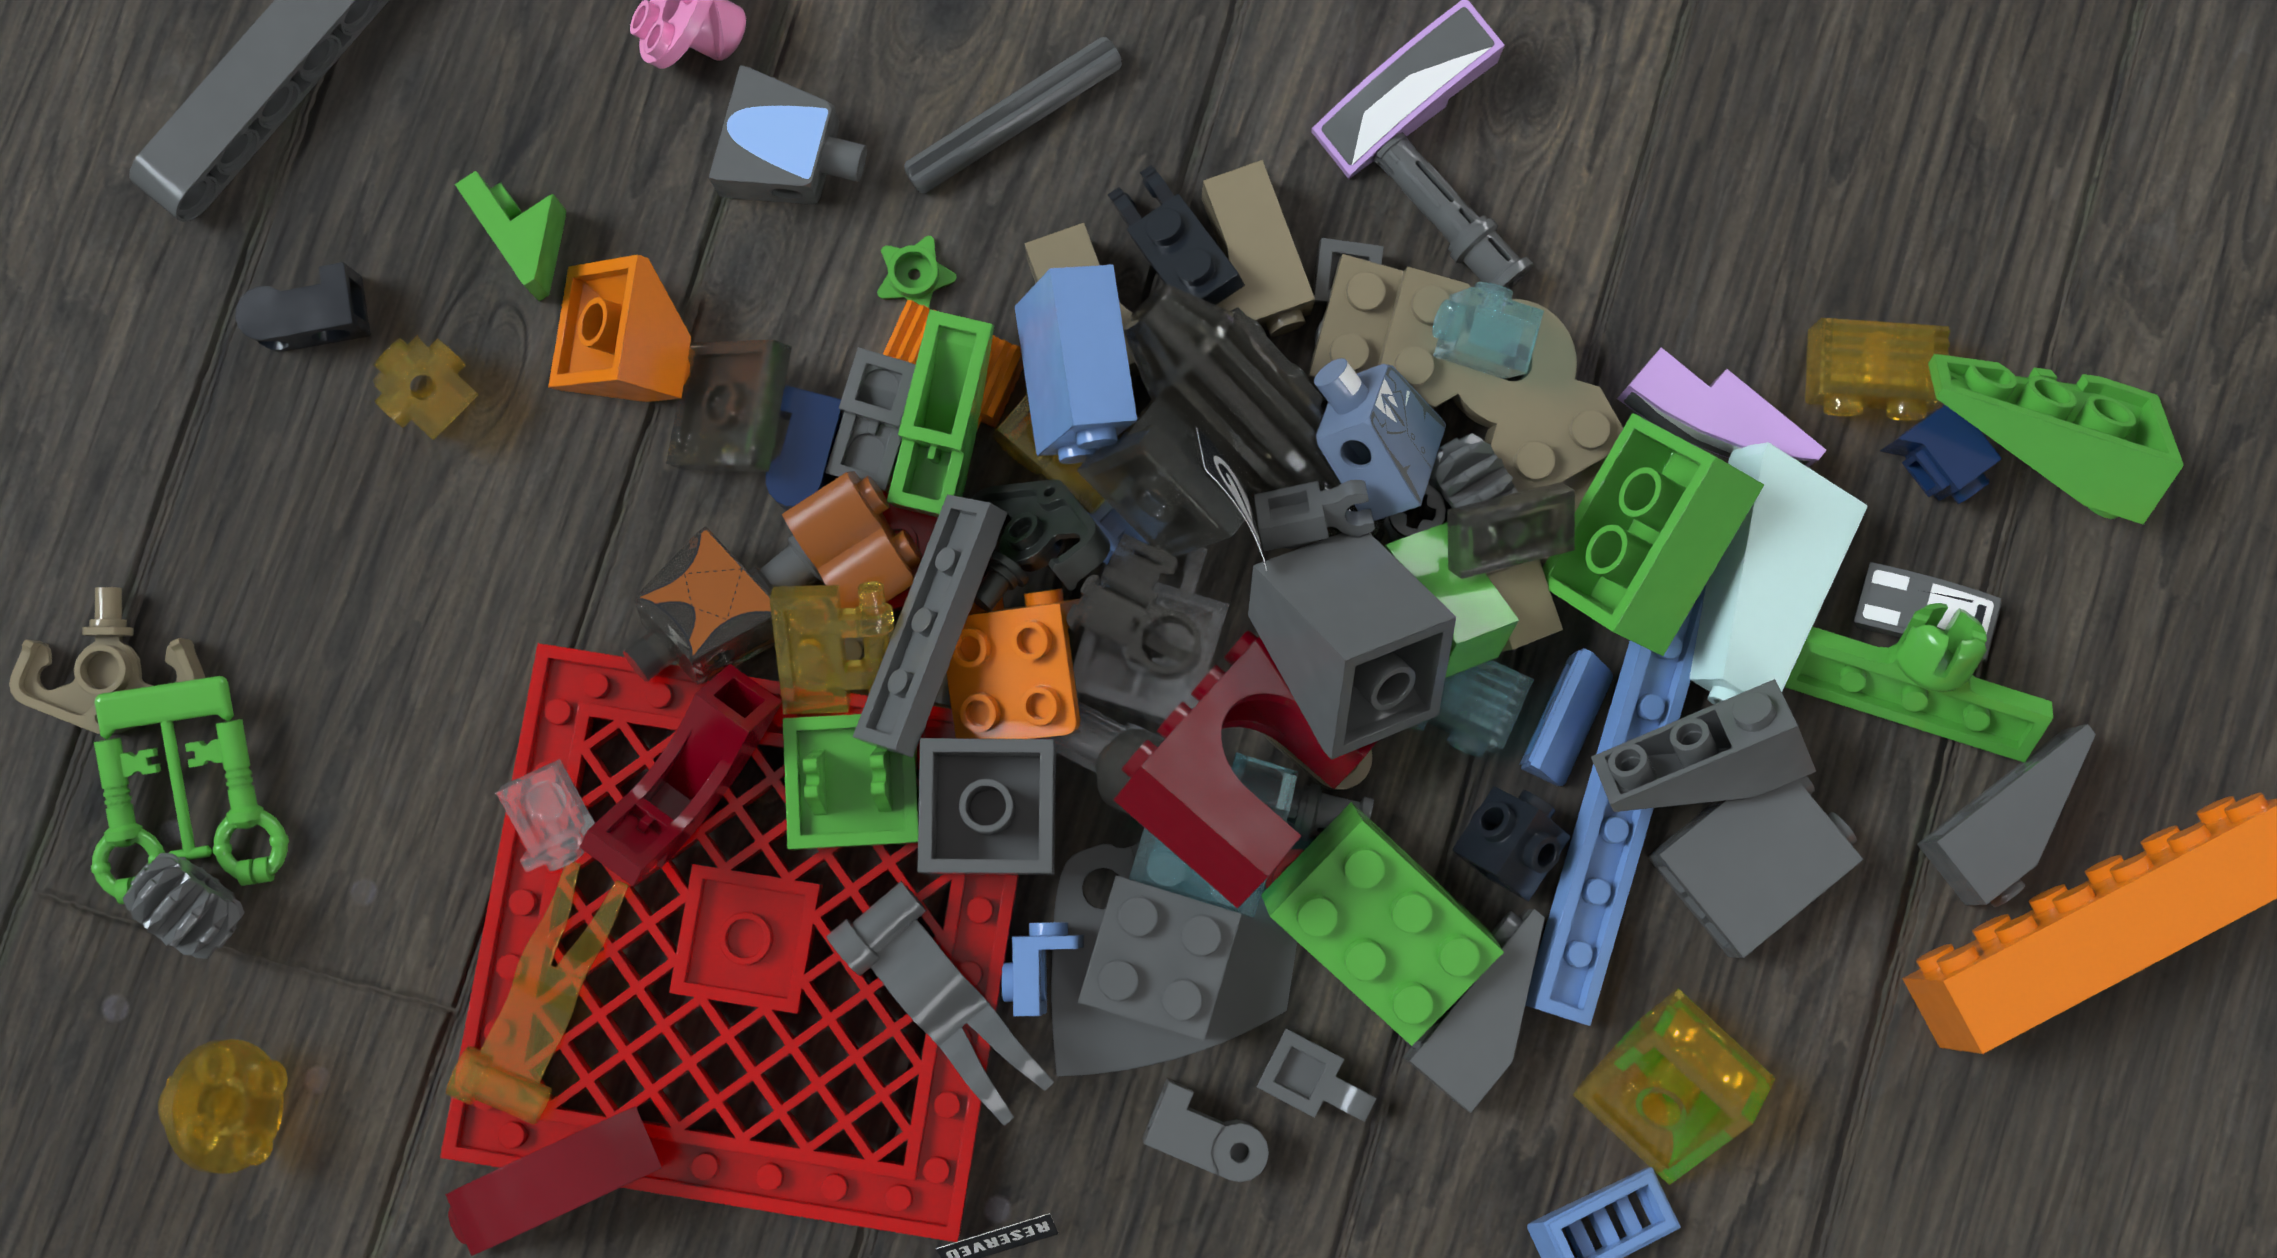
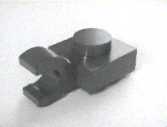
M1364 480L1346 481L1338 487L1320 491L1319 483L1315 481L1254 494L1258 528L1264 551L1278 548L1296 549L1306 546L1312 541L1329 538L1327 527H1335L1342 533L1350 536L1365 535L1375 529L1371 509H1363L1357 512L1347 510L1354 504H1362L1369 501Z
M1287 1028L1256 1086L1314 1118L1324 1100L1365 1122L1377 1099L1373 1095L1336 1077L1344 1058Z

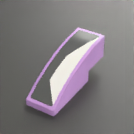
M1461 0L1366 77L1312 128L1311 132L1347 178L1350 179L1372 163L1374 157L1377 156V152L1390 139L1402 132L1408 136L1443 110L1452 96L1498 63L1505 45L1469 0Z
M1662 347L1617 398L1647 421L1697 447L1726 458L1730 457L1733 450L1741 449L1748 445L1769 442L1809 467L1826 452L1824 447L1728 369L1708 386Z

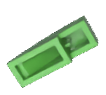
M929 310L898 436L902 438L887 498V502L894 507L939 517L947 494L963 497L983 401L993 338V324Z

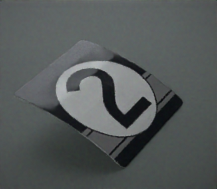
M1197 427L1204 469L1223 488L1245 518L1264 560L1254 514L1237 475L1223 454Z

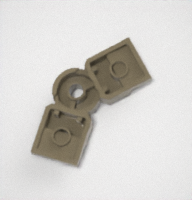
M1342 254L1339 258L1307 379L1314 381L1317 373L1325 365L1341 358L1347 360L1356 374L1381 364L1393 365L1433 409L1452 399L1467 417L1482 426L1490 428L1487 430L1484 442L1491 445L1496 456L1502 459L1505 469L1513 477L1512 482L1521 495L1520 503L1523 507V518L1519 520V523L1542 563H1546L1623 430V426L1601 388L1575 380L1577 368L1576 351L1573 340L1564 324L1551 311L1531 301L1504 299L1482 307L1468 283L1408 266L1402 271ZM1498 351H1508L1518 357L1522 365V375L1519 381H1508L1498 374L1494 363Z

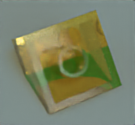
M1677 988L1633 1025L1577 1087L1573 1096L1670 1185L1754 1123L1776 1078Z

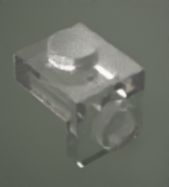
M560 759L502 785L496 792L527 849L520 859L526 872L544 864L547 865L549 871H555L569 865L585 853L580 848V845L587 830L595 823Z

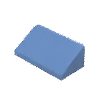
M1583 648L1568 657L1519 764L1522 766V770L1556 786H1563L1566 783L1613 679L1611 670L1593 652Z

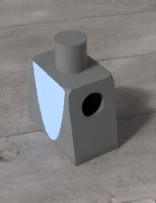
M740 65L709 179L720 197L816 204L820 200L826 175L856 182L860 181L865 167L867 146L837 138L840 121L834 105L828 101L752 68Z

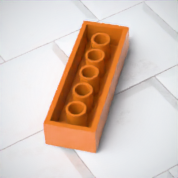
M2256 793L2237 802L2233 796L2213 802L2196 812L2200 819L2199 823L2182 831L2179 830L2177 825L2160 830L2140 842L2145 850L2142 853L2125 861L2121 855L2105 859L2085 871L2089 880L2070 890L2066 888L2065 884L2050 888L2028 901L2033 910L2013 920H2011L2009 914L1995 917L1973 929L1972 932L1976 940L1955 950L1952 944H1946L1919 957L1916 962L1920 969L1902 979L1939 1048L1984 1054L2277 899V799L2266 800L2263 793Z

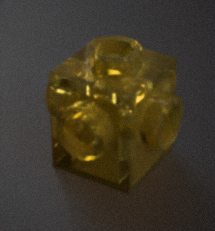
M418 335L409 344L399 338L373 364L380 371L373 379V383L382 393L374 402L402 428L412 420L432 440L479 395L458 374L466 364L439 338L430 346ZM416 376H430L431 382L424 390L416 391L410 388V383Z

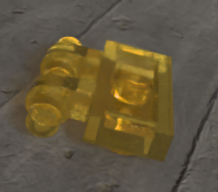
M868 581L858 586L859 606L856 608H841L839 585L773 587L770 595V608L783 714L848 712L851 702L850 690L868 689L870 693L889 644V633L894 629L893 608L885 602L884 584L878 581ZM863 637L865 657L861 660H847L845 638Z

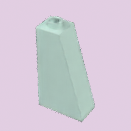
M1769 442L1748 445L1747 447L1733 450L1728 464L1763 483L1764 487L1706 583L1689 679L1710 691L1707 699L1712 704H1717L1773 679L1776 680L1781 692L1783 691L1868 505Z

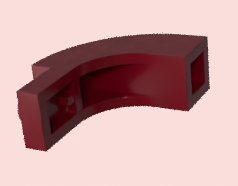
M729 664L695 694L680 726L660 757L637 785L587 830L580 848L632 886L636 885L655 865L662 868L692 836L734 782L767 731L782 701L733 665Z
M636 1106L445 1194L450 1204L448 1211L449 1222L456 1238L461 1243L467 1245L471 1256L476 1255L661 1169L662 1166Z

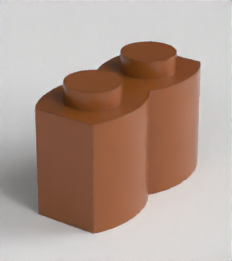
M855 471L844 473L782 514L793 536L817 568L828 590L852 624L912 586L923 557L916 543L905 530L896 534L888 524L883 512L889 509L890 506L877 483L869 475L861 480Z

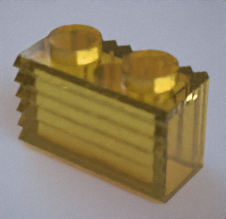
M1835 318L1819 319L1808 329L1805 403L1809 405H1824L1823 412L1833 416L1859 415L1863 413V408L1868 407L1871 409L1881 408L1887 410L1886 417L1893 420L1909 421L1924 419L1926 412H1930L1942 404V402L1936 399L1928 363L1933 354L1949 356V326Z

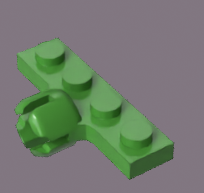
M1944 603L1929 604L1916 611L1898 643L1889 648L1876 647L1812 626L1784 686L1791 690L2024 763L2053 719L2052 701L1973 676L1974 671L1987 651L1985 646L1987 641L1985 629L1974 616L1961 608L1954 613L1945 630L1937 628V625L1948 609L1947 604Z

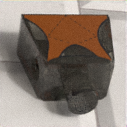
M705 526L638 593L635 604L641 623L648 633L626 648L623 654L635 672L646 682L675 661L694 683L704 684L712 680L729 664L736 667L783 641L788 635L784 610Z

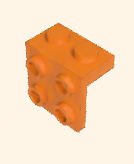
M1060 588L1025 593V606L1004 608L1002 597L991 612H987L973 603L946 672L957 739H1035L1068 735L1079 728L1081 720L1068 628L1089 623L1086 598L1064 600L1063 590Z

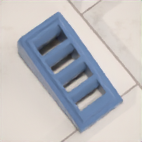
M1652 1167L1640 1170L1527 1224L1530 1236L1541 1258H1575L1561 1230L1562 1228L1565 1229L1577 1258H1624L1681 1228ZM1634 1191L1651 1223L1642 1228L1627 1197L1628 1194ZM1612 1204L1627 1235L1619 1239L1605 1209V1206ZM1587 1215L1602 1245L1597 1250L1594 1249L1581 1221Z

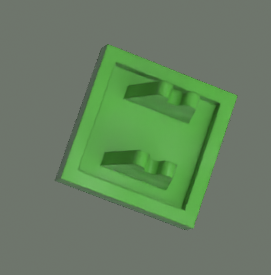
M861 714L783 718L788 849L800 850L918 843L919 784L917 748L913 758L867 744L852 737Z

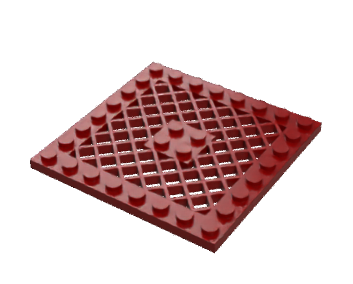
M538 643L440 1158L501 1168L636 1106V1108H639L652 1099L668 1124L644 1120L642 1122L662 1168L621 1188L958 1242L982 1101L970 1089L948 1057L927 1033L922 1056L903 1031L906 1026L913 1022V1019L906 1014L896 1021L877 994V991L885 986L882 981L877 978L872 983H869L864 974L861 976L856 974L841 958L826 937L833 930L824 917L850 898L854 900L862 913H864L871 905L861 890L890 871L898 883L902 881L927 910L921 916L934 933V941L940 946L954 966L997 1012L1002 983V967L1006 959L1019 875L943 874L917 892L898 864L918 850V843L906 844L892 855L885 845L872 846L883 862L855 882L835 855L844 847L818 848L819 852L791 871L772 845V843L787 833V820L785 819L764 834L746 808L772 788H775L786 804L785 783L783 782L785 780V766L783 765L775 770L762 750L757 746L751 756L766 778L740 797L730 786L723 795L729 805L703 822L675 855L662 867V870L680 894L677 898L653 914L635 889V886L658 871L660 867L655 865L636 885L632 886L604 866L616 885L592 903H589L572 879V876L596 859L583 852L568 863L574 825L584 837L591 824L583 813L609 795L617 804L626 796L621 786L648 768L650 770L676 733L674 732L655 747L649 749L633 725L677 731L695 694L720 672L710 671L699 682L702 669L687 667L686 671L682 666L663 663L666 665L647 681H644L629 664L634 658ZM749 677L782 701L758 745L784 749L783 718L861 714L868 698L867 695ZM933 706L921 738L957 739L952 709ZM594 718L612 721L591 736ZM620 732H623L640 757L612 776L595 750ZM920 741L917 746L918 770H920ZM587 761L602 784L579 800ZM737 814L755 842L730 860H727L709 833ZM699 841L717 868L692 864L688 885L672 860ZM763 851L781 878L735 870ZM826 861L845 889L819 907L823 885L798 880ZM951 882L943 928L924 901ZM563 889L578 910V913L555 928ZM624 895L642 923L615 941L597 914ZM684 907L678 946L676 948L660 924ZM586 922L604 950L578 968L560 940ZM815 928H817L834 953L808 971ZM650 932L668 960L641 978L623 950ZM550 954H552L566 977L543 993ZM612 959L630 985V988L604 1006L586 980V977ZM841 962L861 991L832 1010L813 981ZM673 971L669 993L694 998L667 1016L649 990V987ZM574 986L592 1012V1015L566 1033L548 1004ZM805 992L823 1018L795 1038L777 1011L801 1013ZM638 997L657 1025L630 1043L611 1015ZM867 999L887 1029L859 1048L839 1019ZM713 1000L759 1008L731 1027ZM699 1007H702L721 1035L694 1054L674 1025ZM763 1017H766L785 1046L758 1065L738 1035ZM539 1018L554 1042L531 1058ZM966 1023L962 1028L987 1073L991 1046ZM600 1024L619 1052L592 1070L573 1042ZM827 1027H830L849 1056L824 1075H821L802 1048V1045ZM664 1034L683 1063L656 1081L637 1052ZM891 1037H894L913 1064V1067L886 1086L865 1056ZM728 1044L747 1073L720 1092L701 1065V1062ZM562 1051L580 1080L557 1097H554L536 1069ZM792 1054L811 1084L784 1103L764 1073ZM623 1062H626L645 1090L618 1108L600 1082V1079ZM856 1064L876 1094L848 1113L828 1083ZM690 1072L709 1101L682 1119L663 1090L684 1074ZM919 1074L912 1119L910 1121L892 1093ZM751 1082H754L774 1111L747 1130L727 1100ZM526 1084L539 1103L523 1101ZM588 1089L604 1114L564 1108L562 1106ZM818 1092L838 1122L811 1141L791 1113V1110ZM882 1101L903 1132L875 1151L854 1121ZM716 1109L733 1135L689 1127ZM780 1119L797 1145L754 1139V1137ZM844 1129L862 1156L817 1148ZM908 1140L904 1163L882 1159Z

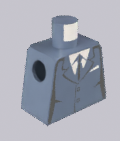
M1336 359L1328 363L1317 373L1314 379V384L1328 401L1316 434L1317 444L1341 484L1350 480L1365 481L1369 501L1362 504H1354L1358 511L1371 509L1373 521L1421 506L1445 431V422L1393 365L1381 364L1356 374L1346 359Z

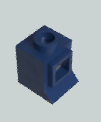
M1946 405L1936 409L1880 450V452L1904 456L1906 460L1902 464L1928 498L1934 495L1940 501L1951 495L1958 505L1990 483L1984 472L2002 459L1978 428Z

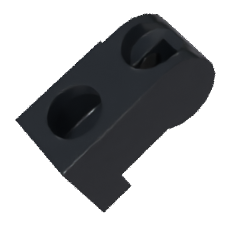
M341 262L319 267L321 284L279 291L270 286L255 287L248 290L240 298L236 306V322L239 329L246 336L273 351H289L369 337L371 333L362 276L347 264Z

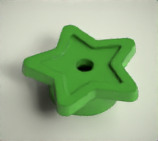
M926 236L916 245L903 248L885 245L882 247L881 253L888 268V275L878 289L877 295L884 300L905 298L929 308L933 292L955 283L957 277L954 272L936 262L935 242L932 236ZM912 270H918L920 277L917 280H912L909 278V273Z

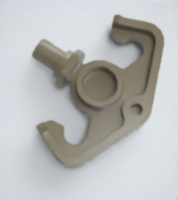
M116 587L95 588L94 619H89V627H82V636L95 637V642L84 648L77 657L74 665L75 679L72 683L53 690L43 687L40 680L41 672L52 664V653L49 644L29 639L23 642L22 651L9 682L10 691L15 700L23 705L100 734L94 704L97 695L153 686L142 680L140 658L132 647L123 642V637L134 636V628L127 627V620L122 619V588ZM178 638L171 641L166 650L165 662L175 669L177 674L176 682L205 678L192 640ZM134 727L117 729L114 734L122 733Z

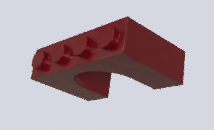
M1249 629L1223 658L1231 665V668L1225 672L1218 665H1215L1192 691L1191 695L1199 703L1191 709L1182 701L1156 732L1165 739L1159 747L1147 739L1127 761L1121 770L1131 779L1113 799L1237 909L1268 878L1301 835L1237 778L1225 757L1222 747L1221 730L1224 728L1242 727L1270 736L1288 749L1332 789H1335L1378 742H1373L1331 760L1320 746L1260 636L1257 637Z

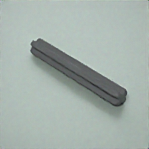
M1100 37L907 160L904 168L909 180L920 193H927L1119 70L1122 65V59L1117 48L1107 37Z

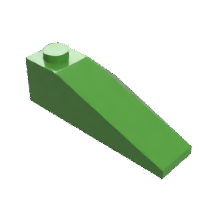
M1933 354L1928 363L1936 399L2082 505L2104 518L2116 519L2121 517L2144 524L2184 466L2157 394L2104 377L2082 374L2077 384L2057 382L2056 379L2058 377L2052 370L2035 367L2028 377L2015 376L2008 368L1998 362Z

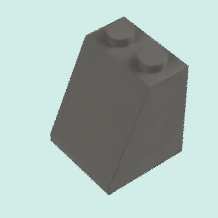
M1340 533L1265 561V564L1261 562L1253 565L1248 617L1320 746L1331 760L1439 715L1456 616L1370 533L1361 536H1350Z

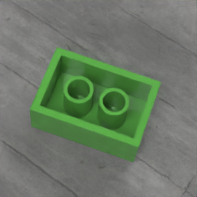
M1632 413L1542 568L1549 587L1548 590L1612 632L1664 656L1760 494L1764 484L1718 457Z
M1352 802L1261 894L1269 916L1411 1046L1504 953L1489 929Z

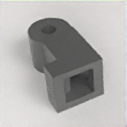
M1167 1078L1142 1137L1143 1143L1231 1181H1249L1261 1174L1267 1164L1269 1155L1267 1141L1261 1132L1248 1121L1233 1119L1223 1122L1188 1107L1194 1093L1192 1089Z

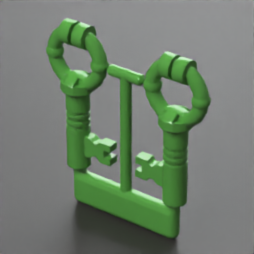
M214 676L97 695L94 704L100 736L106 740L94 742L101 787L104 789L103 797L106 799L104 803L107 805L106 814L109 828L104 832V836L95 847L91 871L102 889L114 896L119 904H124L122 898L132 886L130 883L135 878L129 877L116 880L111 874V863L108 859L115 847L124 848L139 844L147 851L149 864L160 853H165L163 846L157 838L144 830L142 825L136 823L134 807L131 804L132 796L129 795L131 791L128 788V777L136 774L138 771L142 775L161 771L160 763L152 764L151 757L158 756L157 748L143 749L138 751L136 755L132 752H123L121 738L109 739L117 729L157 723L161 724L183 849L170 851L169 853H173L177 857H185L187 860L210 857L213 852L224 871L236 878L241 886L272 882L275 873L284 864L288 852L289 838L277 818L265 811L264 807L257 804L255 787L252 785V770L249 769L251 765L243 719L231 720L234 713L227 679L223 676ZM218 715L226 720L225 722L216 723L217 739L210 741L208 744L204 741L185 744L186 752H195V758L188 759L189 768L208 764V761H212L214 763H223V769L226 770L225 778L228 781L226 786L229 787L227 791L231 809L217 827L213 848L209 845L195 847L173 721ZM257 825L263 827L270 835L269 842L272 846L270 856L255 858L254 860L236 861L231 853L232 845L230 844V838L232 833L237 828L249 829Z

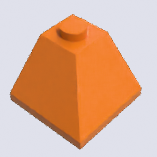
M637 254L568 267L549 388L642 402L682 399L683 386L690 372L688 355L691 335L649 258Z

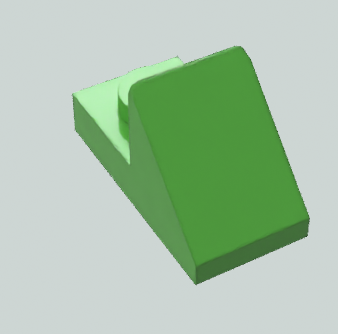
M477 171L456 183L455 186L524 287L539 302L549 296L566 219V209L554 194L549 195L522 213L501 182L491 188Z

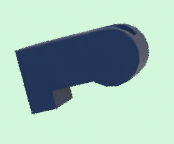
M781 384L775 409L783 419L790 422L781 455L770 463L766 471L765 483L769 494L783 509L789 510L830 483L832 476L826 474L825 471L844 412L839 409L841 399Z

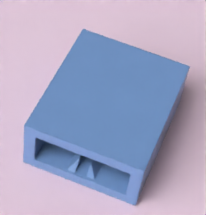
M1113 265L1050 268L1015 305L1037 456L1058 455L1059 462L1063 464L1081 463L1097 458V451L1105 446L1115 444L1117 436L1137 421Z

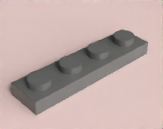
M947 494L852 737L867 744L913 758L1008 512L989 502Z

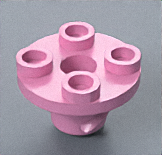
M644 0L637 7L632 17L630 33L640 38L639 48L642 59L659 69L673 65L689 47L716 61H721L728 58L739 46L745 32L746 15L740 6L729 0Z

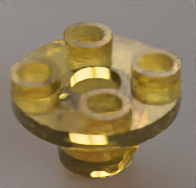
M213 1040L192 1050L179 1063L172 1076L167 1079L166 1086L162 1090L158 1102L159 1119L165 1128L169 1143L177 1156L195 1170L215 1174L234 1173L250 1165H259L265 1162L273 1150V1140L282 1119L283 1092L287 1087L288 1081L286 1069L280 1062L271 1060L258 1046L243 1040Z

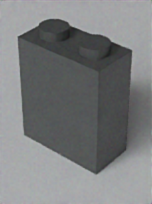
M1807 776L1753 798L1715 801L1647 856L1648 860L1728 957H1746L1864 860L1852 846L1857 842V838L1851 828L1837 814L1830 812L1826 815L1812 798L1811 794L1815 791V788Z

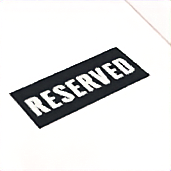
M1049 1213L936 1248L941 1258H983L1059 1233Z

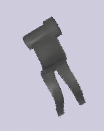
M900 881L854 922L846 919L826 937L836 952L856 974L861 976L869 968L874 971L905 1012L940 1047L975 1095L1005 1126L1014 1116L988 1077L962 1027L966 1023L1005 1060L1044 1091L1055 1082L1020 1044L988 1001L954 966L930 934L919 923L917 919L927 910L913 892Z

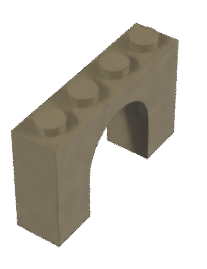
M1263 160L1203 180L1202 202L1221 251L1239 273L1245 286L1193 322L1189 317L1166 322L1149 320L1132 313L1119 302L1131 378L1147 372L1151 373L1152 378L1171 375L1187 366V358L1207 351L1210 352L1211 357H1220L1233 353L1247 344L1246 337L1266 330L1269 331L1272 337L1292 332L1306 323L1305 316L1311 315L1315 297ZM1084 223L1024 243L1027 261L1035 283L1050 268L1100 265Z

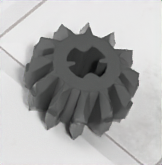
M1471 433L1461 439L1455 438L1439 448L1428 485L1434 487L1443 497L1446 507L1445 521L1450 523L1457 536L1461 537L1464 542L1473 547L1486 541L1491 542L1511 530V526L1523 518V507L1520 503L1521 495L1512 482L1513 477L1507 472L1502 459L1496 456L1489 443L1484 442L1482 438Z
M160 853L150 864L147 863L131 881L130 884L132 886L122 898L126 909L131 912L132 918L147 928V933L155 935L166 946L170 945L176 948L183 955H192L195 958L208 959L217 948L223 947L237 929L236 925L245 913L241 902L235 898L234 892L225 888L219 879L212 877L202 867H197L185 857H177L173 853Z

